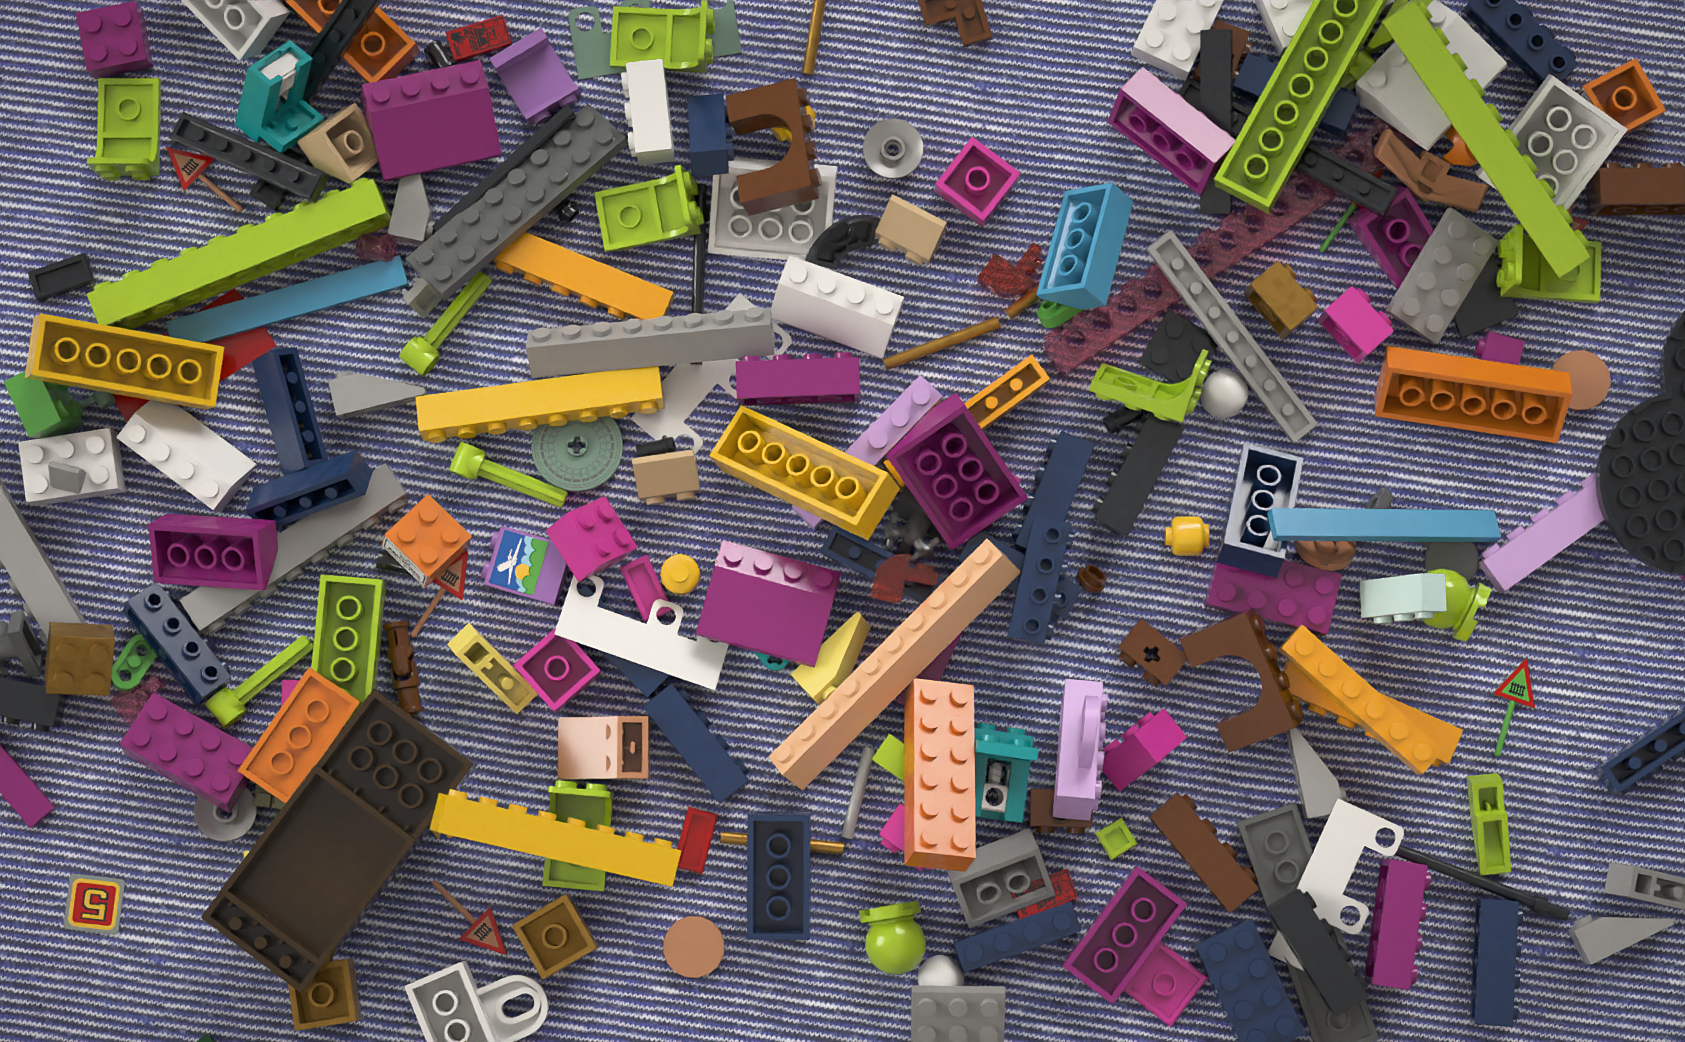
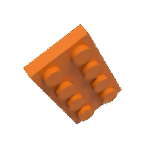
M309 667L242 763L238 772L286 804L314 765L318 763L352 718L362 702Z

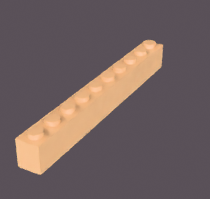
M986 539L769 756V759L780 773L801 790H804L1021 571L991 541Z

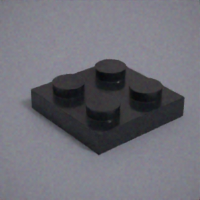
M1168 309L1139 359L1138 364L1173 384L1179 383L1192 375L1195 364L1203 349L1209 351L1206 359L1210 360L1218 345L1208 331Z

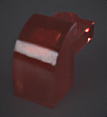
M1032 243L1016 266H1013L995 253L977 277L976 282L1001 298L1022 296L1034 285L1035 281L1027 276V273L1029 272L1034 275L1043 260L1039 257L1043 249Z
M911 554L894 555L885 560L877 569L870 598L901 605L906 581L936 587L939 573L933 572L934 566L916 563L915 568L909 567Z

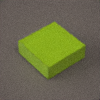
M1122 818L1095 833L1110 860L1137 845L1136 840Z

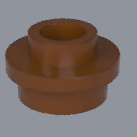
M1089 564L1077 572L1079 585L1085 591L1100 593L1105 588L1107 577L1100 568Z

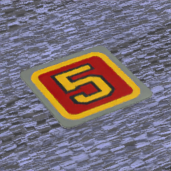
M72 874L69 880L64 928L117 934L125 886L124 880Z

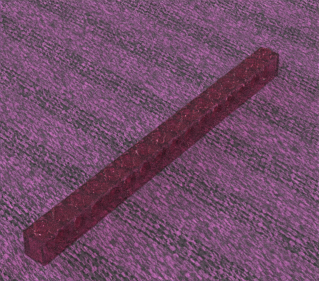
M1379 117L1371 123L1374 128L1366 133L1362 130L1357 131L1347 139L1349 144L1340 150L1335 146L1328 150V152L1345 161L1348 154L1358 156L1361 162L1358 168L1371 174L1380 167H1385L1373 152L1374 147L1371 144V139L1379 138L1383 130L1390 129L1393 131V134L1410 150L1418 144ZM1296 172L1298 177L1291 182L1287 181L1276 203L1283 205L1285 208V215L1276 216L1272 212L1267 214L1247 204L1248 210L1239 216L1236 212H1233L1221 221L1222 227L1214 232L1209 228L1195 238L1198 241L1196 244L1189 248L1186 245L1183 246L1193 259L1194 255L1198 252L1206 253L1209 256L1210 264L1206 266L1198 264V266L1207 278L1212 280L1341 195ZM1296 188H1307L1311 195L1310 199H1300L1296 195ZM1250 219L1256 220L1260 225V231L1257 233L1249 232L1245 227V221ZM1222 236H1230L1235 241V247L1233 249L1223 248L1220 244V238ZM1156 263L1145 270L1147 275L1139 281L1134 277L1120 287L1122 292L1113 298L1109 294L1106 306L1096 307V309L1088 314L1082 311L1069 320L1071 325L1061 331L1057 327L1044 336L1046 341L1042 344L1041 348L1061 378L1182 299ZM1148 285L1156 286L1160 296L1156 299L1148 298L1144 294V287ZM1124 301L1130 302L1134 306V313L1128 316L1123 315L1119 311L1118 305ZM1097 318H1103L1109 323V329L1105 332H1099L1093 327V321ZM1073 334L1079 335L1084 341V346L1074 349L1069 346L1067 338Z

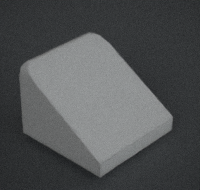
M55 461L49 462L48 469L51 486L79 494L83 487L86 472L79 467Z

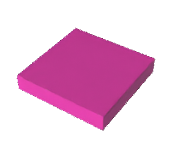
M1160 941L1123 991L1171 1027L1208 977Z

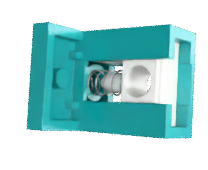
M290 40L248 67L235 125L256 143L264 139L281 154L324 121V117L303 100L313 58Z
M977 723V728H974L975 817L1022 823L1030 762L1037 761L1039 748H1032L1034 736L1025 735V729L1007 727L1006 733L995 731L996 725ZM988 759H990L989 761L991 762H1006L1005 772L1002 770V766L1000 765L1001 763L994 762L991 766H988L990 768L989 772H987L989 774V777L986 778L988 781H986L985 783ZM1002 772H1004L1003 786L1000 783V780L1003 778L1001 776ZM990 788H994L999 795L997 803L993 806L989 805L985 798L986 792Z

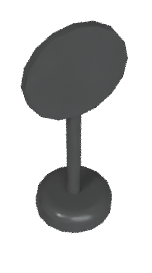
M1385 487L1381 488L1370 499L1364 509H1389L1393 499L1392 493ZM1419 542L1427 548L1424 562L1427 572L1437 569L1453 570L1466 578L1467 582L1475 575L1479 565V554L1472 542Z

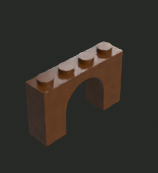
M796 78L727 95L729 123L738 136L773 127L786 129L792 135L788 153L776 165L737 176L740 203L748 215L751 216L819 199L818 187L822 186V180L818 168H815L814 160L818 159V153L814 141H811L810 133L814 132L812 118L810 114L807 115L806 106L810 105L807 89L801 88Z
M1254 608L1187 633L1179 639L1191 668L1221 656L1235 655L1249 661L1259 673L1262 692L1258 703L1251 708L1227 716L1216 724L1228 753L1293 729L1302 722L1301 706L1296 699L1293 700L1290 694L1288 676L1284 671L1280 670L1276 661L1278 659L1277 651L1271 642L1268 643L1264 634V621L1260 614L1255 613Z

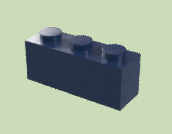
M724 93L687 96L692 177L729 174L728 161H734L732 125L729 123L727 105L725 106Z

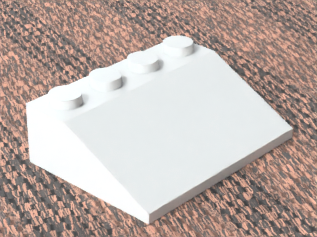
M1433 0L1427 7L1432 15V18L1428 20L1433 29L1437 27L1442 29L1450 41L1446 48L1451 55L1455 52L1458 53L1468 67L1464 74L1469 80L1474 77L1482 89L1485 90L1507 66V62L1457 13L1439 1ZM1395 42L1355 84L1356 94L1360 98L1361 105L1427 151L1452 126Z
M1548 74L1509 127L1521 144L1516 148L1522 156L1526 153L1539 170L1534 173L1538 181L1544 179L1556 195L1551 200L1556 206L1561 204L1566 210L1569 209L1628 130L1550 74ZM1480 166L1475 174L1496 189Z
M734 157V161H728L729 174L713 175L708 253L787 260L789 255L805 261L815 240L832 225L837 166L814 164L815 168H818L822 180V186L818 187L819 199L749 216L740 203L737 176L772 167L780 161Z

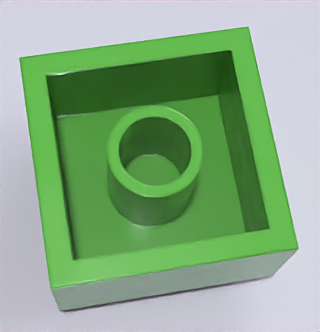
M25 371L4 381L29 437L41 439L60 436L84 424L81 418L83 414L82 408L77 400L72 398L68 390L70 386L24 378Z

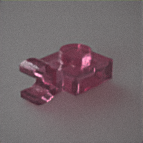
M153 676L142 687L137 685L131 691H121L109 701L126 724L131 725L152 693H158L166 685L159 676Z

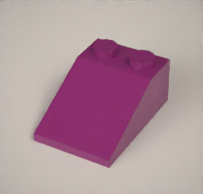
M1395 185L1393 187L1399 189V194L1384 218L1362 208L1349 217L1347 221L1363 246L1398 290L1434 230L1409 189Z

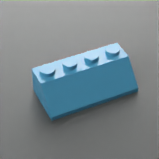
M1113 182L1065 191L1036 294L1039 298L1081 310L1106 306L1134 202Z

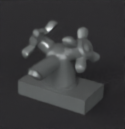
M905 487L891 511L890 522L884 526L887 538L886 548L892 550L894 539L902 538L903 540L897 549L896 555L905 559L914 545L917 551L908 559L910 563L914 564L920 558L924 559L928 556H933L934 547L939 545L940 541L944 543L945 540L911 491ZM898 516L906 521L904 526L896 524ZM926 534L934 537L929 543L924 540Z
M24 611L11 612L9 625L5 621H0V675L6 678L8 671L4 668V664L9 663L11 659L19 658L28 677L40 676L45 654Z

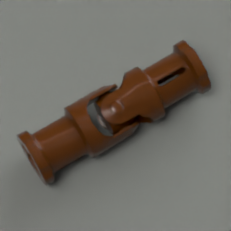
M409 620L384 624L382 628L387 633L389 644L387 656L392 661L390 665L393 690L397 691L399 706L409 714L424 712L425 708L421 706L418 687L421 685L417 664L413 659L415 654L414 646L410 645L407 629L410 626ZM412 674L411 678L405 681H399L397 676H409Z

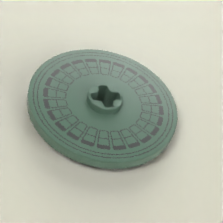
M610 416L598 417L593 422L567 421L566 425L558 427L550 426L549 424L537 425L532 438V457L541 476L551 485L569 492H585L603 485L617 471L623 455L622 435L617 423ZM576 440H580L581 445L586 446V448L580 449V454H574V450L569 448V446L575 444Z

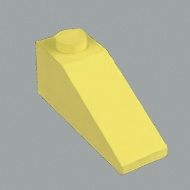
M858 611L821 645L815 668L801 664L790 674L819 706L851 675L871 628Z
M470 623L447 644L455 655L516 714L538 694L525 678Z

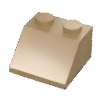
M356 103L336 112L297 141L315 168L346 183L353 182L378 163L366 118Z
M892 194L875 231V238L879 239L878 244L889 251L894 252L896 248L906 253L905 258L917 265H921L923 262L929 265L946 233L947 222Z
M693 449L632 458L638 497L641 502L646 501L647 505H658L665 503L664 498L675 496L677 501L694 499L695 493H701L697 461Z

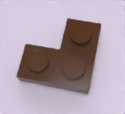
M917 0L926 28L955 20L963 48L992 40L993 36L981 0Z

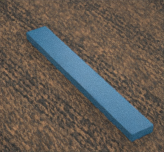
M398 255L166 321L170 337L209 343L409 286L402 257Z
M1271 508L1267 513L1273 541L1497 542L1501 538L1494 510Z

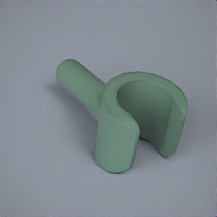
M95 391L91 397L78 403L82 409L97 403L100 409L103 410L113 405L116 400L112 393Z

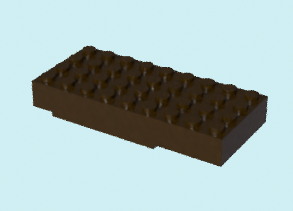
M373 689L227 880L201 918L300 993L307 992L430 829L438 794L448 795L450 789L458 791L477 764L380 691Z

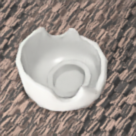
M1225 368L1213 372L1207 378L1202 387L1200 398L1203 408L1209 414L1226 419L1237 415L1247 402L1249 391L1247 383L1238 372Z
M936 955L927 958L918 971V986H964L963 970L960 964L950 956Z

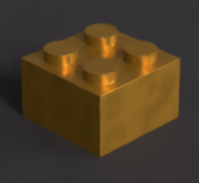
M1277 261L1250 283L1244 292V296L1283 340L1311 317L1318 306L1315 303L1317 298L1307 287L1302 288L1295 280L1297 275L1289 265H1282Z
M49 622L44 676L46 693L110 696L115 644L112 625Z
M569 893L564 894L512 925L542 980L599 948L598 943Z
M353 958L330 961L305 993H300L288 984L295 1031L354 1022L362 1019Z

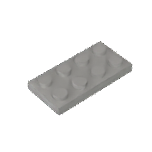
M1447 208L1385 312L1431 344H1438L1499 241L1455 209Z

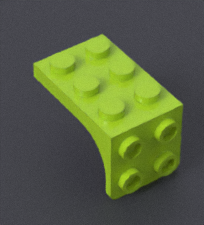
M701 0V6L692 9L613 6L610 68L626 69V63L662 59L665 71L707 73V64H713L714 47L712 46V39H709V34L714 35L715 33L714 9H709L707 0Z
M98 78L97 148L95 157L87 158V165L97 175L101 176V179L116 181L120 180V176H132L133 180L146 181L150 180V176H159L161 80L159 78Z
M676 165L675 173L663 178L594 192L606 253L701 234L700 225L704 224L702 209L700 206L697 207L694 195L699 194L695 177L691 176L690 171H686L682 165Z
M1516 224L1498 243L1497 254L1499 258H1502V268L1498 270L1496 282L1497 287H1501V297L1597 304L1600 302L1602 242L1588 241L1591 247L1587 249V252L1591 257L1559 278L1530 236L1523 234V225Z
M1203 349L1195 364L1192 375L1186 380L1174 384L1161 383L1102 363L1092 379L1089 391L1094 392L1098 398L1112 401L1115 399L1124 402V405L1132 410L1141 411L1144 409L1153 412V415L1161 420L1170 421L1173 419L1183 423L1186 414L1192 415L1195 406H1197L1202 392V388L1197 386L1202 387L1212 361L1206 359L1209 351Z
M556 780L555 786H548L550 796L549 813L557 814L556 821L567 823L568 817L586 821L585 828L596 830L597 824L611 827L614 793L607 791L608 786L587 783L586 789H577V783ZM545 857L542 886L604 892L607 872Z

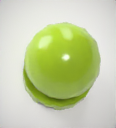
M1437 569L1426 572L1445 574L1447 611L1434 613L1433 619L1420 620L1429 627L1440 630L1452 627L1454 630L1453 638L1466 642L1478 621L1473 619L1479 606L1485 608L1491 588L1480 582L1475 588H1470L1466 578L1453 570Z
M919 900L910 902V906L909 902L880 906L879 908L859 910L861 923L868 922V925L871 926L866 935L865 950L869 960L878 970L889 975H902L912 971L921 963L926 950V938L921 926L913 920L914 914L921 913Z

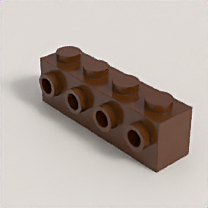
M1179 792L1175 793L1152 812L1148 818L1226 912L1231 913L1259 889L1255 884L1258 879L1247 866L1240 867L1235 861V858L1238 856L1237 853L1227 842L1221 844L1215 837L1218 831L1207 818L1201 820L1194 812L1198 807L1187 794L1181 796Z

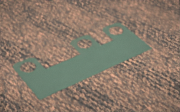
M624 0L619 5V7H629L633 4H639L643 8H651L649 0ZM727 0L726 5L722 9H714L715 33L714 35L709 34V39H712V46L714 47L713 57L742 53L733 0ZM587 6L572 9L568 14L578 80L627 72V69L610 68L612 32L603 34L598 8ZM587 12L594 17L595 23L591 30L581 31L576 27L575 20L580 13Z

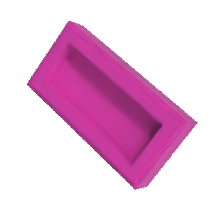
M645 555L619 568L644 623H647L654 601L658 599L668 601L648 555ZM661 607L658 609L656 617H661L673 610L669 607Z

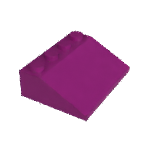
M480 60L362 84L360 100L384 182L502 156L489 88Z
M957 393L931 409L886 455L951 550L1028 499Z
M722 540L696 635L815 668L838 590L841 572Z

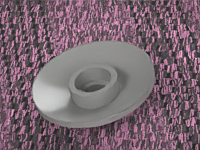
M886 119L876 123L867 132L863 142V156L868 167L877 175L888 179H898L909 175L918 167L923 156V141L919 132L910 123L900 119ZM895 146L899 152L897 155L891 156L887 152L888 148Z
M246 788L233 807L231 817L224 819L221 817L223 809L198 796L194 807V817L198 828L204 835L216 841L228 842L241 838L251 829L256 819L257 806L253 805L254 797Z

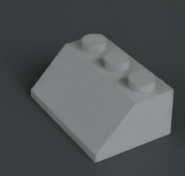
M1030 828L976 848V858L965 872L947 870L968 928L1055 896L1041 852ZM1043 879L1045 887L1012 899L1010 892L1022 893L1028 889L1030 882Z

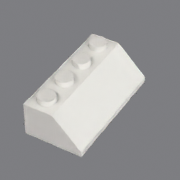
M789 255L778 283L771 307V314L774 320L883 359L901 311L904 297Z
M150 400L134 413L116 437L212 510L219 513L224 510L257 466L255 462L176 404Z

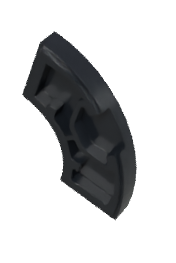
M862 214L850 216L834 223L815 240L805 261L821 267L836 269L839 261L851 250L859 247H872L875 231L881 219L876 215Z

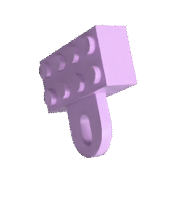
M1065 680L1060 710L1052 817L1090 821L1092 810H1098L1102 789L1100 775L1104 760L1102 746L1106 731L1104 717L1108 702V694L1102 693L1103 682Z

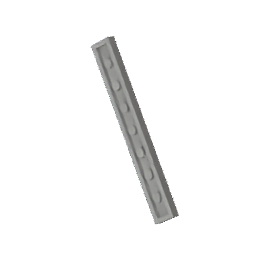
M1167 231L1148 246L1145 250L1289 440L1295 443L1317 426L1316 420L1173 231Z

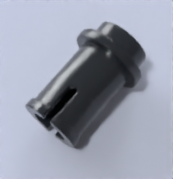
M435 40L426 46L427 48H424V52L428 55L436 69L458 65L457 61H452L440 40Z
M567 197L553 208L559 215L558 219L567 223L571 222L580 211L577 208L578 204L575 201L571 202Z
M1124 406L1113 413L1107 412L1106 417L1102 421L1110 434L1115 432L1119 434L1122 428L1141 418L1143 412L1142 410L1136 411Z
M663 435L662 439L636 444L638 457L677 452L674 438L667 437L666 435Z
M379 550L376 569H381L382 573L388 570L412 576L388 551Z

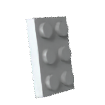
M912 986L911 1042H1004L1005 986Z

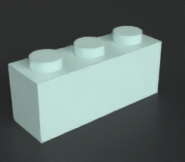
M1419 573L1360 581L1361 618H1374V624L1393 623V617L1396 622L1413 621V615H1415V619H1433L1434 613L1447 611L1445 574Z

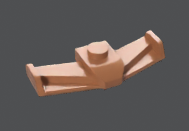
M1390 129L1383 130L1373 150L1375 156L1407 186L1412 196L1423 202L1433 201L1477 213L1490 186L1446 175L1451 166L1450 163L1426 150L1421 151L1419 157H1417Z

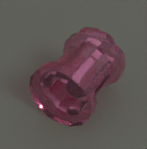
M363 233L358 237L356 253L361 260L367 261L371 258H380L384 262H390L395 257L397 250L396 241L391 235L385 234L381 237H373L369 233Z

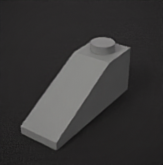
M423 174L400 178L387 234L392 240L422 245L435 234L432 226L436 222L433 221Z
M351 370L335 374V379L328 380L335 413L341 420L415 402V397L429 395L428 391L423 387L360 373L353 374Z
M1296 727L1286 731L1303 818L1308 819L1331 814L1337 798L1347 802L1344 786L1339 787L1338 780Z
M1609 863L1604 893L1685 910V878L1632 865Z
M1591 914L1575 920V927L1569 929L1568 932L1584 964L1591 965L1674 925V922L1671 918H1592Z

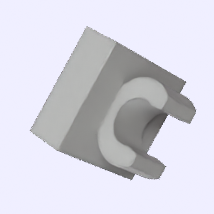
M415 277L413 281L416 284L409 291L406 289L402 290L404 295L402 299L424 319L443 297L422 277Z

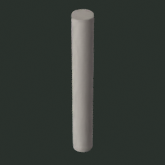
M863 747L841 837L853 839L872 764L871 759L874 756L875 749Z

